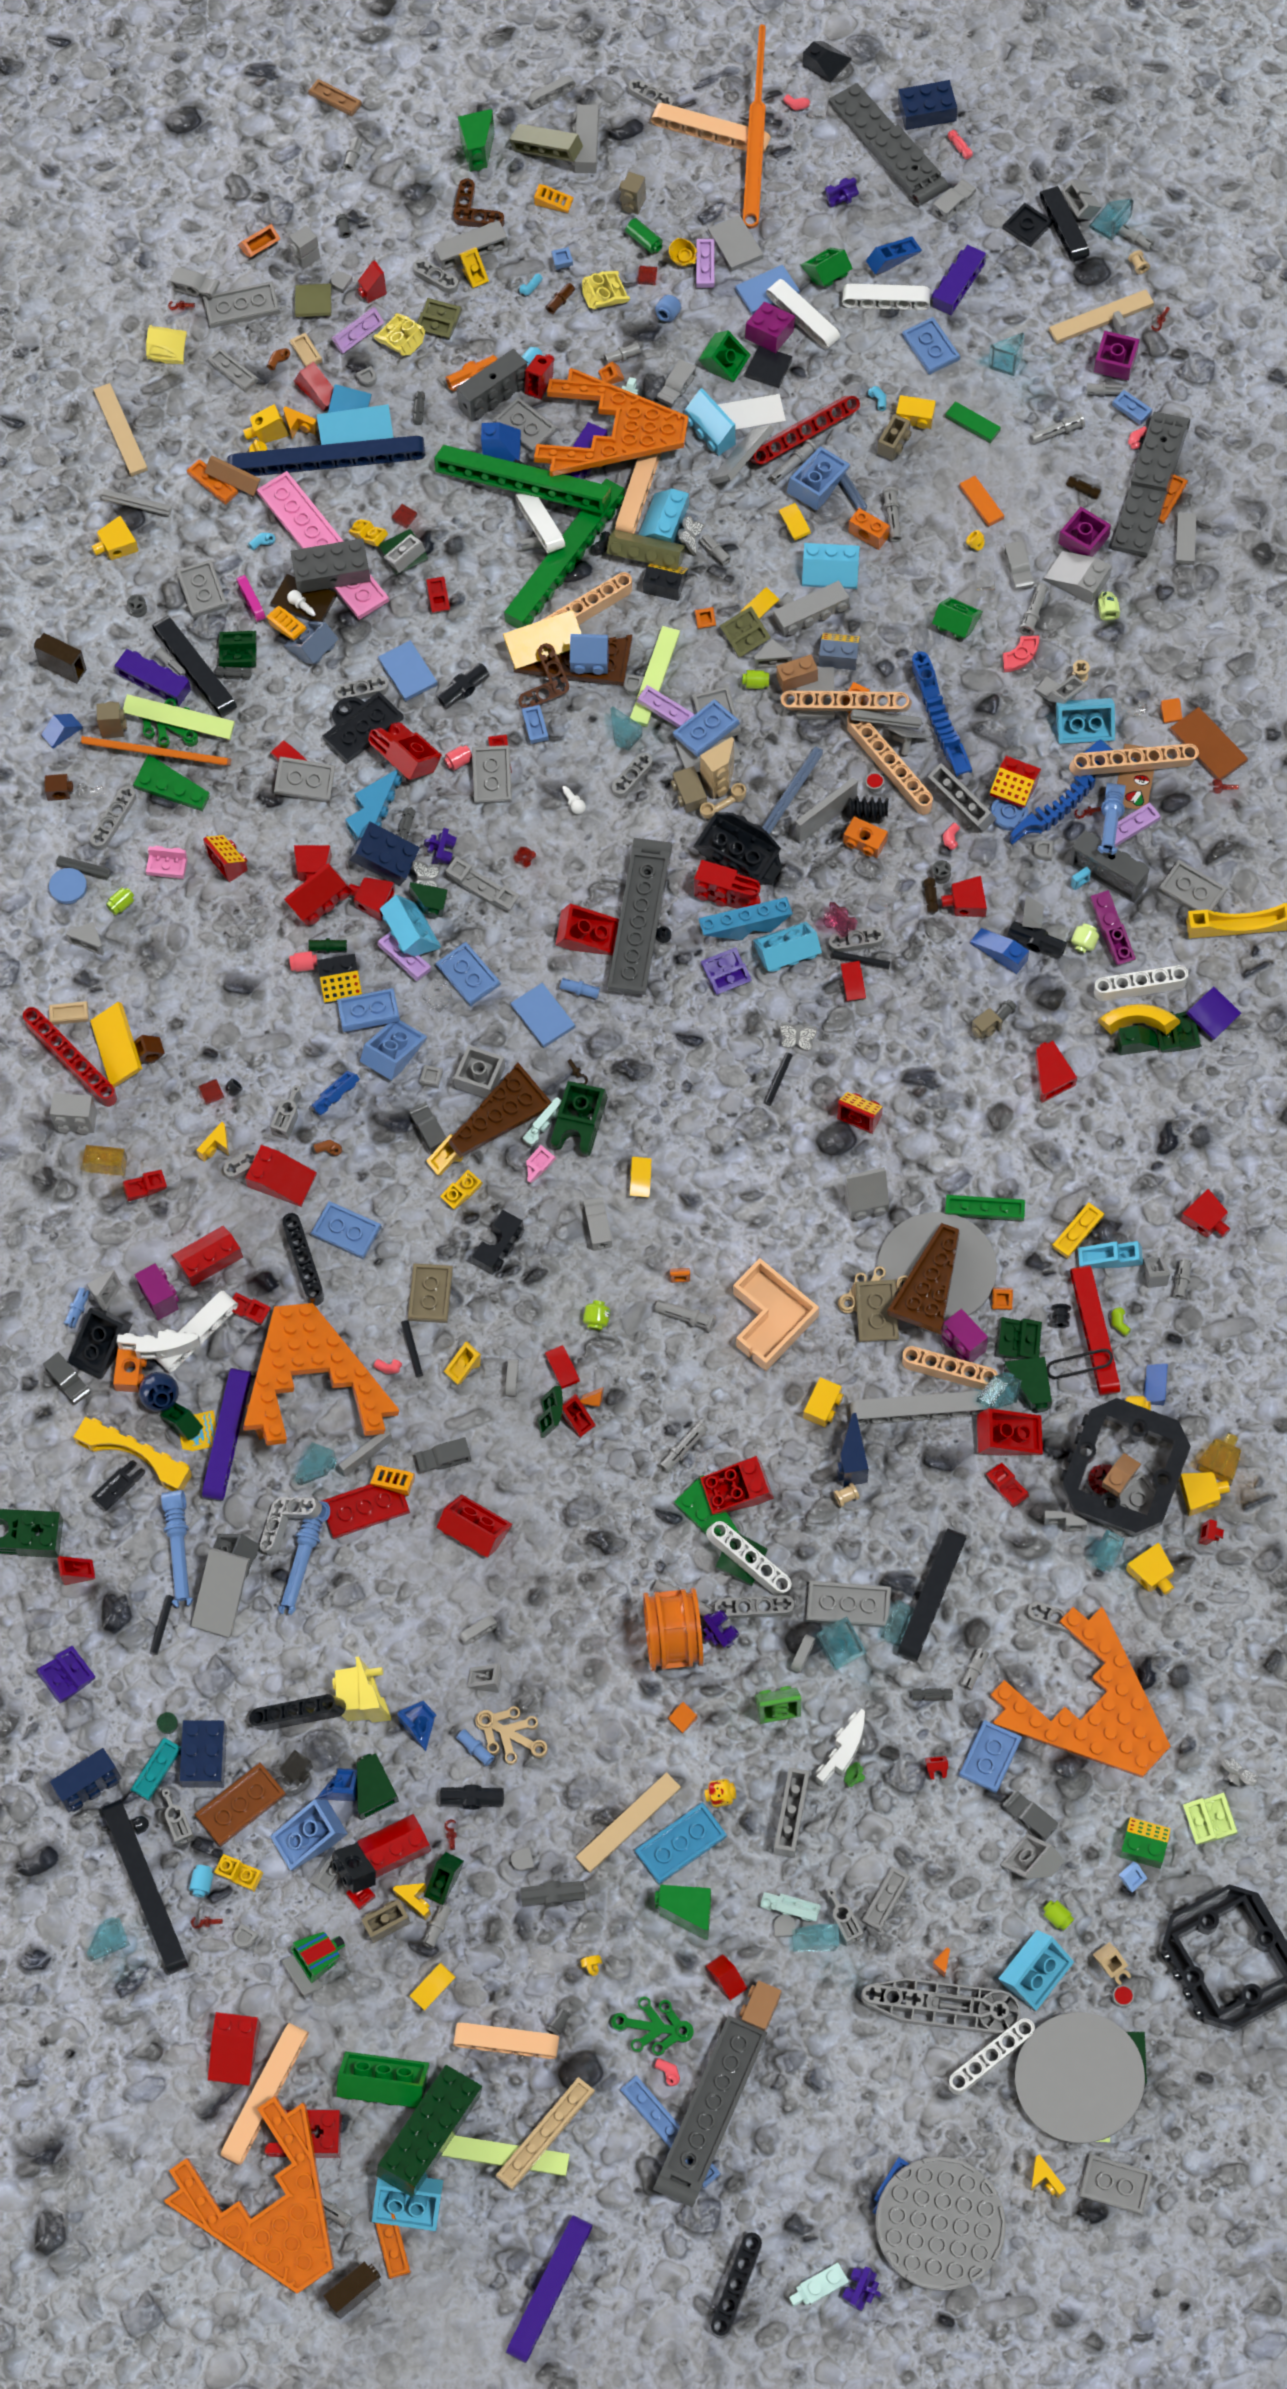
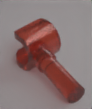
M1219 779L1212 781L1213 786H1219L1213 787V792L1216 794L1226 789H1239V785L1223 784Z

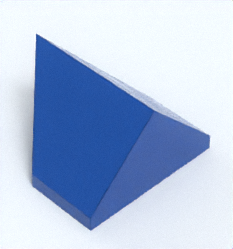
M423 1700L400 1710L397 1716L401 1725L426 1751L434 1719L437 1715Z
M338 1768L336 1775L315 1799L356 1802L357 1769Z

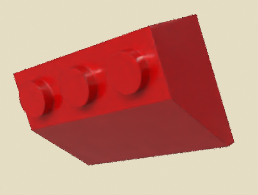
M327 863L285 897L284 900L309 927L317 923L322 915L333 910L338 902L345 900L353 890L343 877Z
M224 1226L172 1254L192 1287L243 1258L241 1248Z
M461 1494L444 1508L436 1528L445 1535L455 1538L462 1545L472 1548L479 1555L488 1558L497 1550L513 1524Z
M414 1814L357 1841L359 1847L376 1870V1878L431 1852L430 1844Z

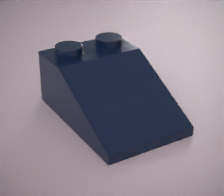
M852 1413L840 1454V1462H837L838 1480L843 1481L844 1487L849 1486V1483L854 1485L868 1483L869 1469L856 1413Z

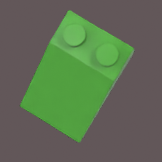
M785 1686L780 1688L779 1691L771 1692V1690H764L756 1695L760 1724L801 1717V1695L797 1688Z

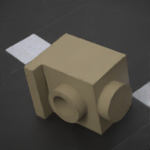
M988 1008L972 1021L971 1031L976 1038L982 1040L986 1036L990 1037L993 1035L996 1029L1000 1031L1003 1021L991 1008Z

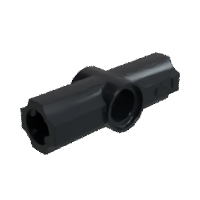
M478 663L465 674L460 673L456 675L451 685L437 695L440 704L448 709L462 697H469L474 692L475 687L490 676L487 668L483 664Z
M1016 921L1011 924L1007 934L1008 938L1025 944L1033 952L1039 953L1043 951L1057 958L1062 957L1067 942L1050 936L1042 928L1023 927V924Z
M473 1784L463 1787H441L440 1805L463 1807L469 1810H477L481 1807H503L504 1788H482L479 1785Z

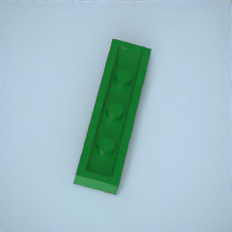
M946 1195L945 1214L957 1215L959 1217L1024 1221L1025 1200Z

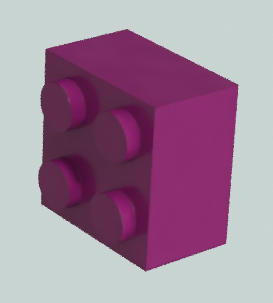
M763 302L746 322L745 339L776 353L794 332L795 315L767 302Z
M1104 331L1095 359L1094 373L1129 381L1138 353L1140 339Z
M1080 507L1060 531L1058 544L1075 554L1093 557L1110 537L1111 524Z
M156 1263L134 1274L139 1289L157 1320L179 1310L177 1292L172 1283L170 1284L167 1280L168 1277L163 1268L159 1269Z
M962 1308L944 1322L942 1342L946 1347H951L956 1352L955 1355L958 1359L974 1362L986 1352L988 1336Z

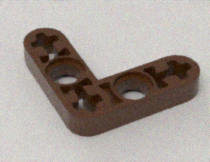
M469 178L461 180L454 208L455 223L460 226L480 228L494 222L498 218L503 227L505 221L502 212L472 208L475 183ZM466 186H470L468 187V193H465ZM466 199L469 201V203L463 205L460 203V201ZM476 216L484 217L481 221H476L474 218Z
M544 643L538 648V656L549 682L522 693L518 699L519 706L522 709L542 705L565 695L569 691V682L551 644ZM545 647L547 650L551 649L549 653L550 658L553 659L555 657L556 659L547 664L544 662L548 661L546 655L541 654ZM550 665H557L559 672L557 674L549 673L548 668ZM562 674L563 677L560 678L562 684H566L564 691L556 689L558 682L557 680L552 681V678H557ZM547 689L549 691L548 698H540L539 691ZM535 692L539 702L535 703L534 699L530 701L529 706L526 703L522 704V701H524L523 697L532 698V693Z

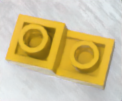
M796 503L779 510L780 516L794 541L811 534Z
M363 519L354 522L352 528L348 531L355 538H363L365 543L376 547L388 536V532L385 529L374 527L371 521Z
M766 587L741 612L752 606L758 618L761 619L780 599Z
M632 1157L629 1196L649 1197L652 1158Z
M467 1170L456 1183L452 1182L440 1197L455 1210L483 1185V1182L471 1171Z
M225 1854L222 1855L214 1871L216 1875L255 1892L264 1874L261 1870L243 1864L240 1860Z
M440 1963L410 1994V1997L425 2011L456 1976Z

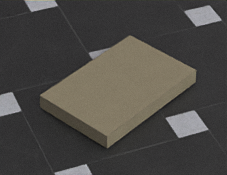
M413 1263L408 1321L448 1323L453 1266Z
M895 1280L855 1282L859 1342L899 1340L898 1319L888 1316L887 1313L888 1308L896 1297Z

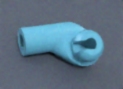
M535 274L527 285L522 284L519 289L520 293L524 294V296L530 295L541 283L542 276Z
M873 386L868 390V395L871 398H877V409L879 411H885L887 396L878 386Z
M260 533L248 545L252 550H255L260 545H272L276 538L271 533Z

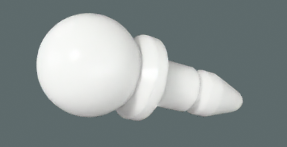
M292 590L288 593L287 599L290 604L295 605L296 608H302L311 616L316 615L313 608L309 607L305 602L306 598L302 597L299 591Z
M563 786V792L569 800L568 805L571 806L572 812L582 814L586 809L585 802L580 800L578 795L575 796L568 787Z

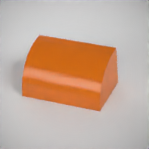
M270 224L241 241L238 246L250 258L279 241L280 237L273 225Z

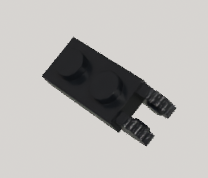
M131 1460L93 1493L92 1499L107 1511L135 1485V1482H138L144 1476L145 1470L140 1468L129 1477L127 1474L137 1465L134 1460Z

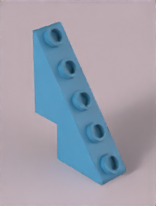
M397 769L355 793L356 803L361 810L346 818L345 821L347 829L356 841H358L363 828L369 821L382 827L381 821L383 818H386L389 810L388 805L390 802H393L395 789L397 786H400L402 776L399 775Z
M785 897L702 917L698 920L704 936L743 940L752 931L771 933L793 913L788 898Z

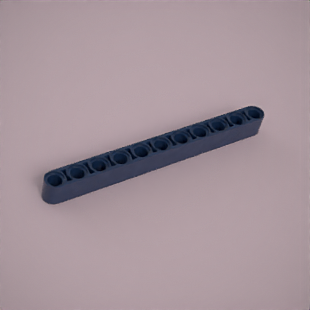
M421 436L396 437L236 453L227 457V463L254 476L283 474L286 471L293 473L420 460L425 457L424 438Z

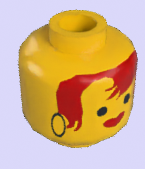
M727 1778L709 1782L708 1789L705 1790L706 1801L711 1802L715 1808L731 1805L733 1800L736 1799L734 1783H730Z

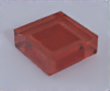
M640 266L638 284L656 285L657 267Z
M401 504L392 515V520L407 529L417 517V512Z
M217 1079L198 1086L206 1105L224 1098Z

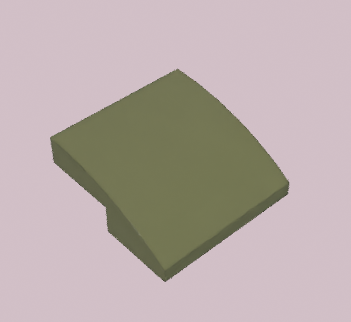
M331 283L296 285V317L331 316Z
M427 298L424 310L420 313L417 324L423 326L426 333L450 339L459 320L462 308Z
M752 606L719 625L739 658L771 638Z

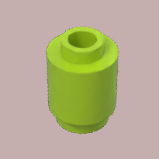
M746 670V674H742V685H746V689L768 688L769 673L764 670Z
M121 887L108 899L106 906L114 915L121 914L134 902V894L130 889Z
M1051 1900L1043 1908L1045 1911L1043 1916L1057 1929L1060 1928L1064 1931L1074 1921V1918L1071 1916L1072 1913L1058 1900L1055 1902Z

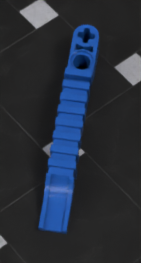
M916 652L912 657V671L922 693V702L925 705L929 720H931L934 733L937 735L941 749H943V754L946 756V760L950 762L956 777L964 773H972V767L962 743H960L959 735L957 736V732L949 719L948 712H946V706L943 704V697L940 695L935 670L930 658L925 652Z
M1100 739L1084 753L1110 751L1113 749ZM1095 760L1097 765H1101L1099 761ZM1077 762L1080 767H1083L1081 763ZM1093 775L1075 776V784L1072 783L1070 785L1071 791L1068 789L1065 792L1066 798L1063 795L1059 797L1060 804L1056 800L1053 801V809L1046 804L1044 806L1045 813L1038 806L1035 809L1036 815L1031 813L1011 832L1009 842L1013 845L1024 835L1030 833L1041 834L1045 830L1049 831L1051 825L1055 826L1058 824V820L1064 819V815H1068L1071 812V808L1077 807V802L1080 803L1083 800V796L1086 797L1089 794V789L1092 790L1094 788L1095 778L1092 777Z

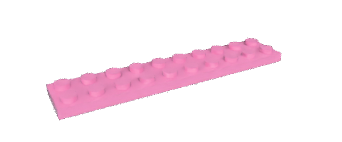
M287 471L257 489L258 495L302 549L344 542ZM371 575V581L333 587L358 620L389 602V597Z

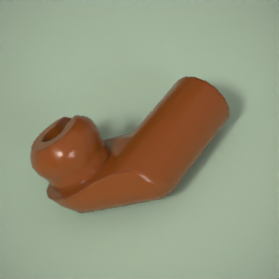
M283 348L274 351L267 364V368L275 370L279 362L289 358L290 350Z
M326 1140L313 1145L316 1154L326 1151L334 1156H338L342 1152L341 1145L333 1140Z

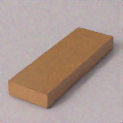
M317 79L308 90L309 95L350 116H353L362 105L361 100L320 79Z
M212 455L205 470L206 474L252 496L256 494L261 480Z

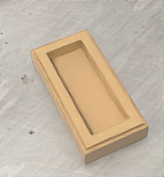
M306 333L290 340L291 346L305 367L313 361L316 365L323 362Z
M88 1002L49 1005V1020L53 1025L89 1022Z

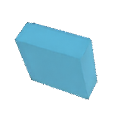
M1088 867L1072 876L1071 887L1074 890L1090 881L1091 871Z

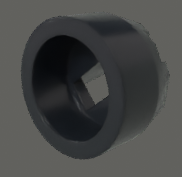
M666 926L659 927L656 934L657 940L661 943L670 941L672 937L671 930ZM662 931H665V937H661Z
M231 1078L227 1082L225 1090H230L229 1095L234 1096L242 1091L243 1088L237 1080Z
M138 1816L132 1819L138 1834L148 1829L149 1821L146 1817Z

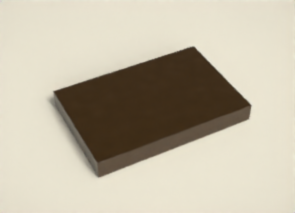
M286 574L271 601V606L275 608L280 606L290 614L308 621L323 622L337 597V593L328 589L301 593L302 597L306 598L305 602L309 607L313 608L316 614L311 616L302 608H296L295 605L288 602V593L292 590H297L295 577Z

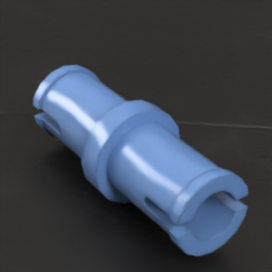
M564 977L560 984L561 990L574 992L577 996L585 995L597 999L600 987L584 984V981L569 980Z
M79 1287L73 1303H70V1310L63 1324L66 1326L69 1324L70 1328L76 1327L81 1313H84V1305L91 1293L89 1290L85 1291V1288Z
M463 1729L457 1735L456 1739L485 1766H488L494 1760L495 1756L483 1747V1743L480 1740H476L466 1729Z

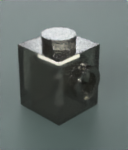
M294 1750L279 1769L282 1775L281 1778L289 1785L293 1783L299 1786L301 1782L304 1783L310 1776L309 1771L313 1765L309 1759Z

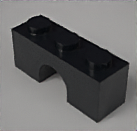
M505 1210L501 1211L492 1225L493 1233L502 1238L501 1241L495 1245H489L482 1241L472 1255L473 1265L491 1275L496 1270L499 1271L504 1263L503 1259L512 1252L514 1242L522 1237L525 1230L523 1220Z

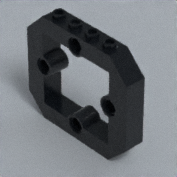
M1119 1398L1092 1408L1089 1415L1085 1414L1081 1423L1084 1426L1082 1433H1077L1074 1444H1077L1075 1452H1070L1067 1459L1070 1465L1068 1470H1063L1060 1481L1063 1482L1062 1489L1073 1513L1135 1537L1161 1526L1191 1447L1179 1421ZM1105 1419L1127 1427L1128 1435L1134 1441H1142L1149 1435L1173 1444L1165 1469H1159L1153 1475L1152 1485L1156 1493L1147 1515L1121 1506L1120 1497L1118 1498L1110 1492H1106L1099 1498L1079 1490L1088 1464L1095 1459V1445ZM1140 1425L1144 1428V1431L1136 1433L1133 1427ZM1083 1448H1088L1092 1453L1089 1456H1083L1080 1451ZM1162 1476L1166 1477L1168 1483L1161 1485L1157 1482V1479ZM1111 1499L1116 1505L1113 1508H1108L1104 1502Z
M1229 1884L1170 1915L1160 1954L1165 1963L1169 1962L1173 1969L1171 1973L1177 1982L1180 1981L1185 1998L1188 2001L1191 2000L1196 2017L1202 2019L1204 2024L1235 2032L1287 2004V1941L1259 1893ZM1242 1906L1257 1931L1255 1946L1262 1952L1270 1953L1283 1978L1263 1989L1256 1984H1247L1240 1994V2001L1221 2011L1204 1982L1203 1971L1193 1964L1180 1938L1197 1929L1203 1934H1212L1216 1931L1221 1916ZM1210 1918L1213 1921V1925L1206 1926L1202 1919ZM1261 1936H1269L1272 1942L1264 1943L1261 1940ZM1190 1974L1195 1975L1198 1978V1982H1189L1187 1976ZM1253 1992L1257 1999L1254 2001L1249 2000L1246 1997V1993Z

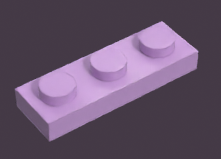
M697 239V288H714V239Z
M372 307L333 336L332 340L340 353H345L381 326L384 321L377 309Z
M648 685L637 699L639 704L678 728L695 715Z
M1150 802L1118 821L1115 847L1160 820V814Z
M390 932L378 941V946L416 981L431 971V966L419 955L404 954L398 947L397 939Z

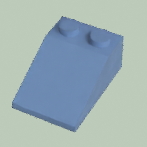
M820 446L790 477L787 493L817 511L827 501L849 469L850 464Z
M402 1021L389 1023L364 1044L360 1062L392 1081L403 1071L425 1042L427 1036Z
M314 1799L270 1837L290 1871H293L333 1847L348 1833L328 1800Z

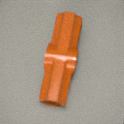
M492 355L477 363L470 361L462 367V370L446 376L449 389L456 391V387L495 362L497 357Z

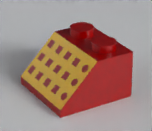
M1005 756L989 795L1025 808L1038 784L1041 768Z
M224 835L203 838L207 857L229 883L248 870L246 865L248 861L242 852H237L236 845L231 839L227 840Z
M846 1092L838 1101L837 1119L873 1134L882 1116L883 1107L876 1101L863 1099L857 1093Z

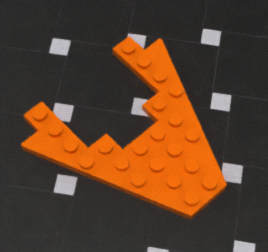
M573 368L569 369L567 380L549 379L547 397L600 401L598 414L615 415L612 436L593 435L591 448L536 444L534 462L551 464L550 476L553 477L594 467L599 468L607 464L684 448L689 422L687 415Z
M313 1303L274 1306L243 1426L244 1431L262 1429L266 1446L286 1444L287 1436L276 1394L294 1392L292 1375L328 1372L332 1388L352 1387L365 1436L384 1434L385 1426L382 1417L398 1416L399 1408Z
M1101 1606L1088 1620L1077 1609L1072 1607L1059 1623L1066 1627L1077 1640L1105 1663L1095 1673L1092 1680L1102 1687L1106 1693L1081 1720L1064 1707L1050 1721L1004 1680L990 1695L993 1700L1005 1709L993 1724L1018 1735L1143 1778L1171 1746L1104 1608Z
M274 2096L257 2109L292 2163L274 2176L286 2195L253 2218H251L241 2201L236 2202L222 2212L190 2159L186 2158L169 2170L180 2189L165 2199L164 2202L298 2294L333 2270L334 2262L307 2106L305 2103H301L287 2113L278 2097Z

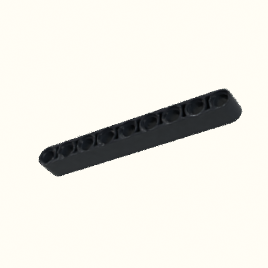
M121 1799L101 1807L168 1974L171 1975L189 1967Z

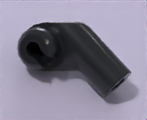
M604 531L601 533V541L591 546L593 554H602L607 551L610 532Z

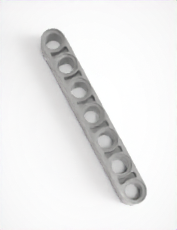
M986 1391L865 1399L850 1402L851 1416L852 1413L857 1414L859 1425L973 1417L989 1408L988 1392Z

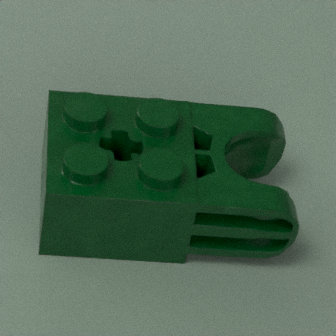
M571 1081L567 1082L551 1138L552 1148L561 1149L569 1137L577 1136L581 1138L580 1149L582 1154L586 1156L591 1154L608 1099L605 1089Z
M0 1509V1524L9 1527L7 1534L0 1538V1554H14L27 1557H59L63 1528V1517L60 1512Z

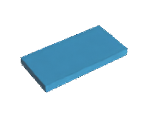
M702 1802L635 1849V1853L660 1885L727 1838V1834Z

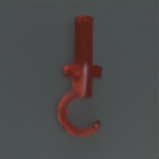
M170 301L168 304L170 310H176L178 307L181 310H184L185 307H195V303H185L184 301L176 303L174 307H171L173 301Z
M1166 306L1162 314L1157 316V323L1160 327L1154 328L1152 325L1151 328L1154 331H1159L1162 328L1161 322H1165V316L1170 310L1169 307Z
M1088 806V809H1085L1081 816L1077 815L1078 809H1076L1075 816L1079 819L1084 818L1086 814L1091 816L1092 813L1101 811V806L1095 808Z
M450 1819L445 1823V1829L449 1831L446 1836L449 1839L450 1850H455L454 1839L457 1837V1833L454 1832V1828H448L447 1826L451 1822L456 1824V1821Z
M210 1916L201 1919L198 1926L194 1925L196 1917H193L191 1920L192 1927L196 1929L201 1928L204 1924L206 1927H210L211 1924H223V1919H210Z

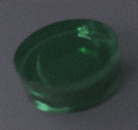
M170 1712L162 1713L157 1719L158 1729L164 1734L175 1732L178 1727L176 1716Z

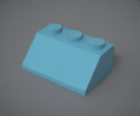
M701 388L686 407L685 415L689 417L688 426L692 427L697 436L707 443L710 451H714L719 456L736 445L735 423Z
M672 488L655 493L638 535L674 543L689 507V493Z
M804 543L802 586L826 587L836 581H840L844 589H857L860 546Z
M1113 699L1069 700L1065 704L1056 703L1059 744L1096 742L1100 739L1103 741L1115 740V703Z
M395 895L380 908L383 920L391 928L390 933L397 939L398 947L404 954L417 956L441 948L439 941L417 903Z
M807 922L753 940L763 966L767 971L772 972L780 970L785 965H795L803 959H813L817 954L822 953L817 932Z
M1036 1930L998 1979L1009 1992L1031 2009L1037 2011L1074 1961L1052 1936Z
M378 2177L372 2222L436 2231L443 2180L426 2178L412 2198ZM390 2213L395 2215V2219H392Z

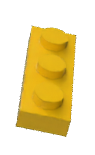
M1088 1202L1052 1244V1248L1068 1259L1101 1221L1104 1213Z

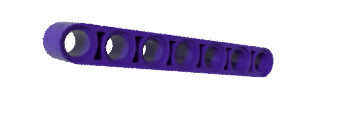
M231 1368L229 1371L203 1485V1498L224 1500L250 1387L251 1371Z
M575 2215L571 2217L508 2345L507 2354L524 2363L528 2361L583 2249L593 2224Z

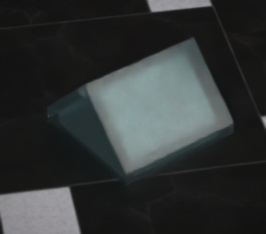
M1131 198L1108 202L1089 227L1106 238L1113 240L1123 224H1126L1132 217L1134 201Z
M1024 333L990 345V369L1015 376L1023 356Z
M847 1616L816 1634L835 1670L867 1653Z

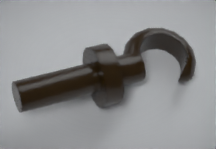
M569 1059L567 1062L573 1070L572 1074L578 1078H585L586 1081L580 1084L586 1085L588 1082L587 1076L581 1074V1069L576 1067L572 1059Z

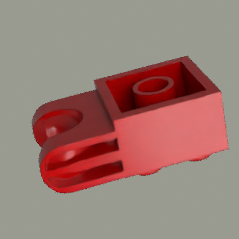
M400 722L391 724L388 732L383 728L371 730L369 734L370 744L409 780L434 773L442 756L417 732L412 733Z
M701 860L694 878V896L699 900H708L715 902L719 906H728L735 909L761 903L759 897L761 887L757 880L739 875L738 870Z
M307 2110L315 2158H340L342 2126L340 2110ZM317 2130L323 2132L319 2138H316L314 2134ZM278 2142L266 2145L265 2154L267 2156L287 2157Z

